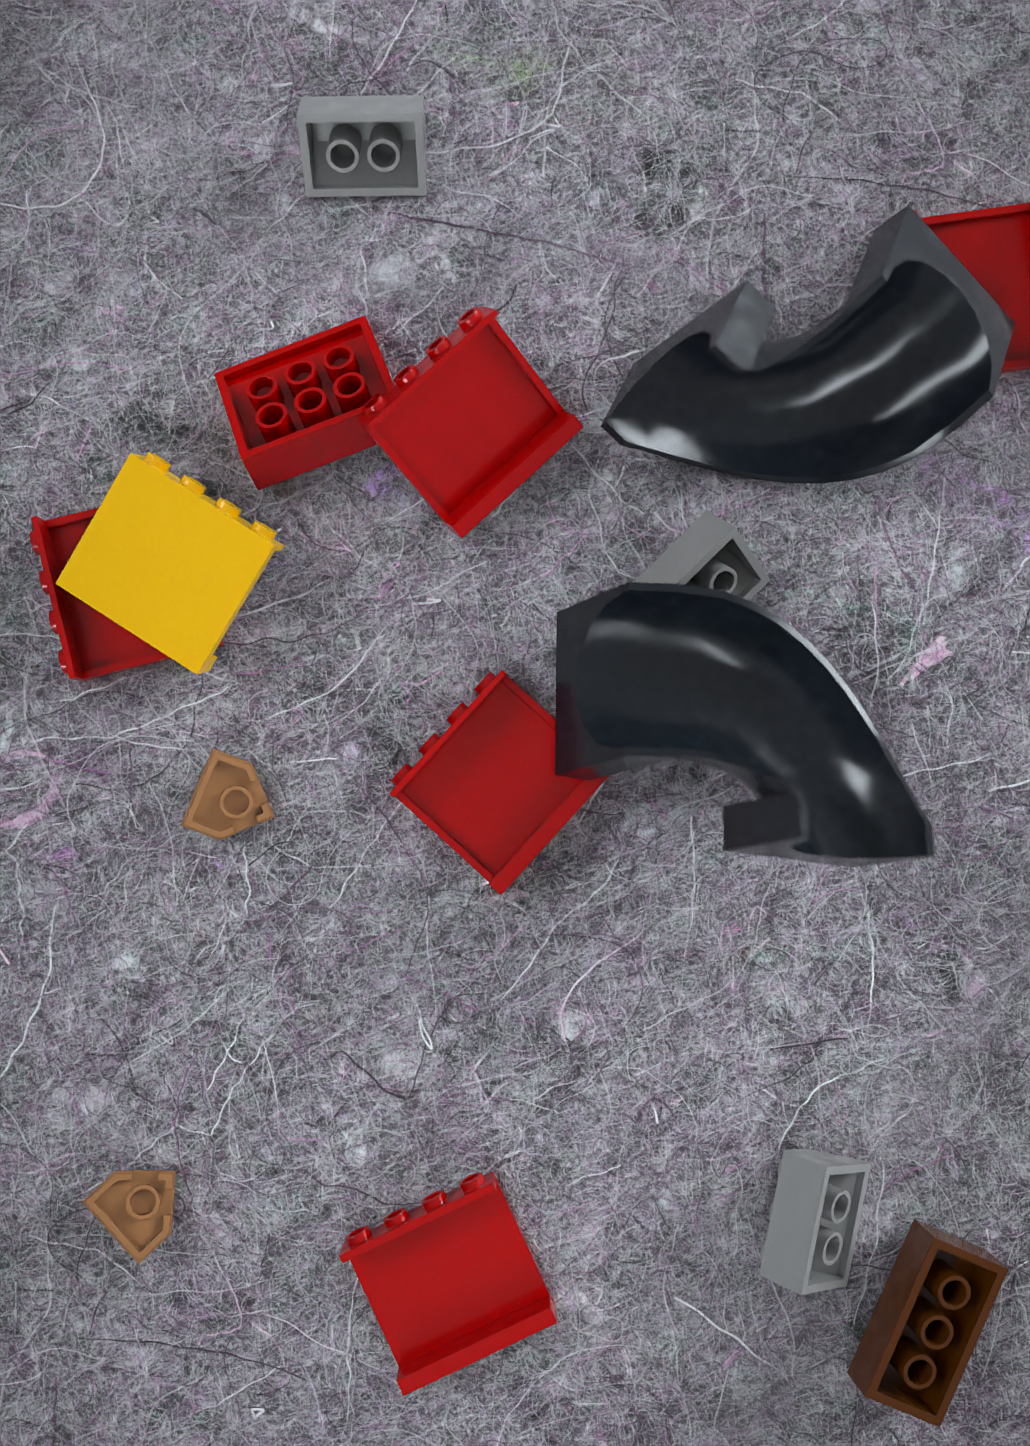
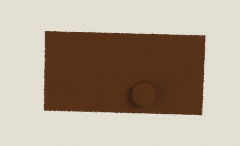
M914 1219L847 1371L863 1395L940 1427L1008 1272V1268L986 1249Z

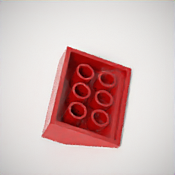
M365 315L214 373L241 460L258 491L377 445L356 419L364 413L362 407L370 398L378 393L384 395L394 386Z

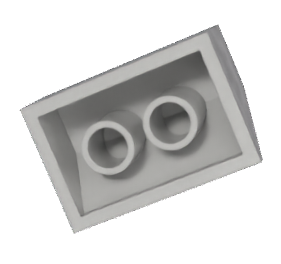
M424 95L301 97L297 112V123L306 197L427 195Z
M706 510L634 582L694 585L725 591L750 600L771 579L737 529Z
M811 1149L784 1150L783 1157L777 1168L778 1182L775 1197L769 1208L770 1222L767 1237L761 1248L760 1276L799 1295L847 1287L871 1163Z

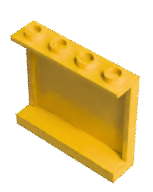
M148 452L146 456L130 453L55 584L196 675L209 672L217 660V657L213 654L273 553L275 551H282L285 545L274 539L277 532L257 520L251 524L241 518L239 515L242 510L233 503L221 497L216 502L205 495L206 487L199 481L185 474L180 479L168 471L171 464L152 452Z

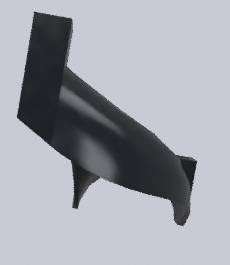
M908 205L875 229L845 304L828 318L800 335L777 341H763L777 310L748 280H745L632 365L601 427L622 446L729 475L755 480L822 484L859 479L885 472L916 458L942 441L952 431H955L995 395L1015 322Z
M627 582L557 612L555 775L592 780L671 759L691 761L725 771L742 782L756 798L723 806V851L846 867H859L934 856L933 826L920 807L869 716L831 663L806 637L781 617L755 602L725 591L694 585Z

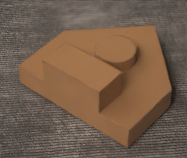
M212 748L189 801L181 826L221 841L235 835L237 832L274 818V813L253 764L229 753Z
M115 1170L82 1201L138 1264L172 1233L176 1170Z

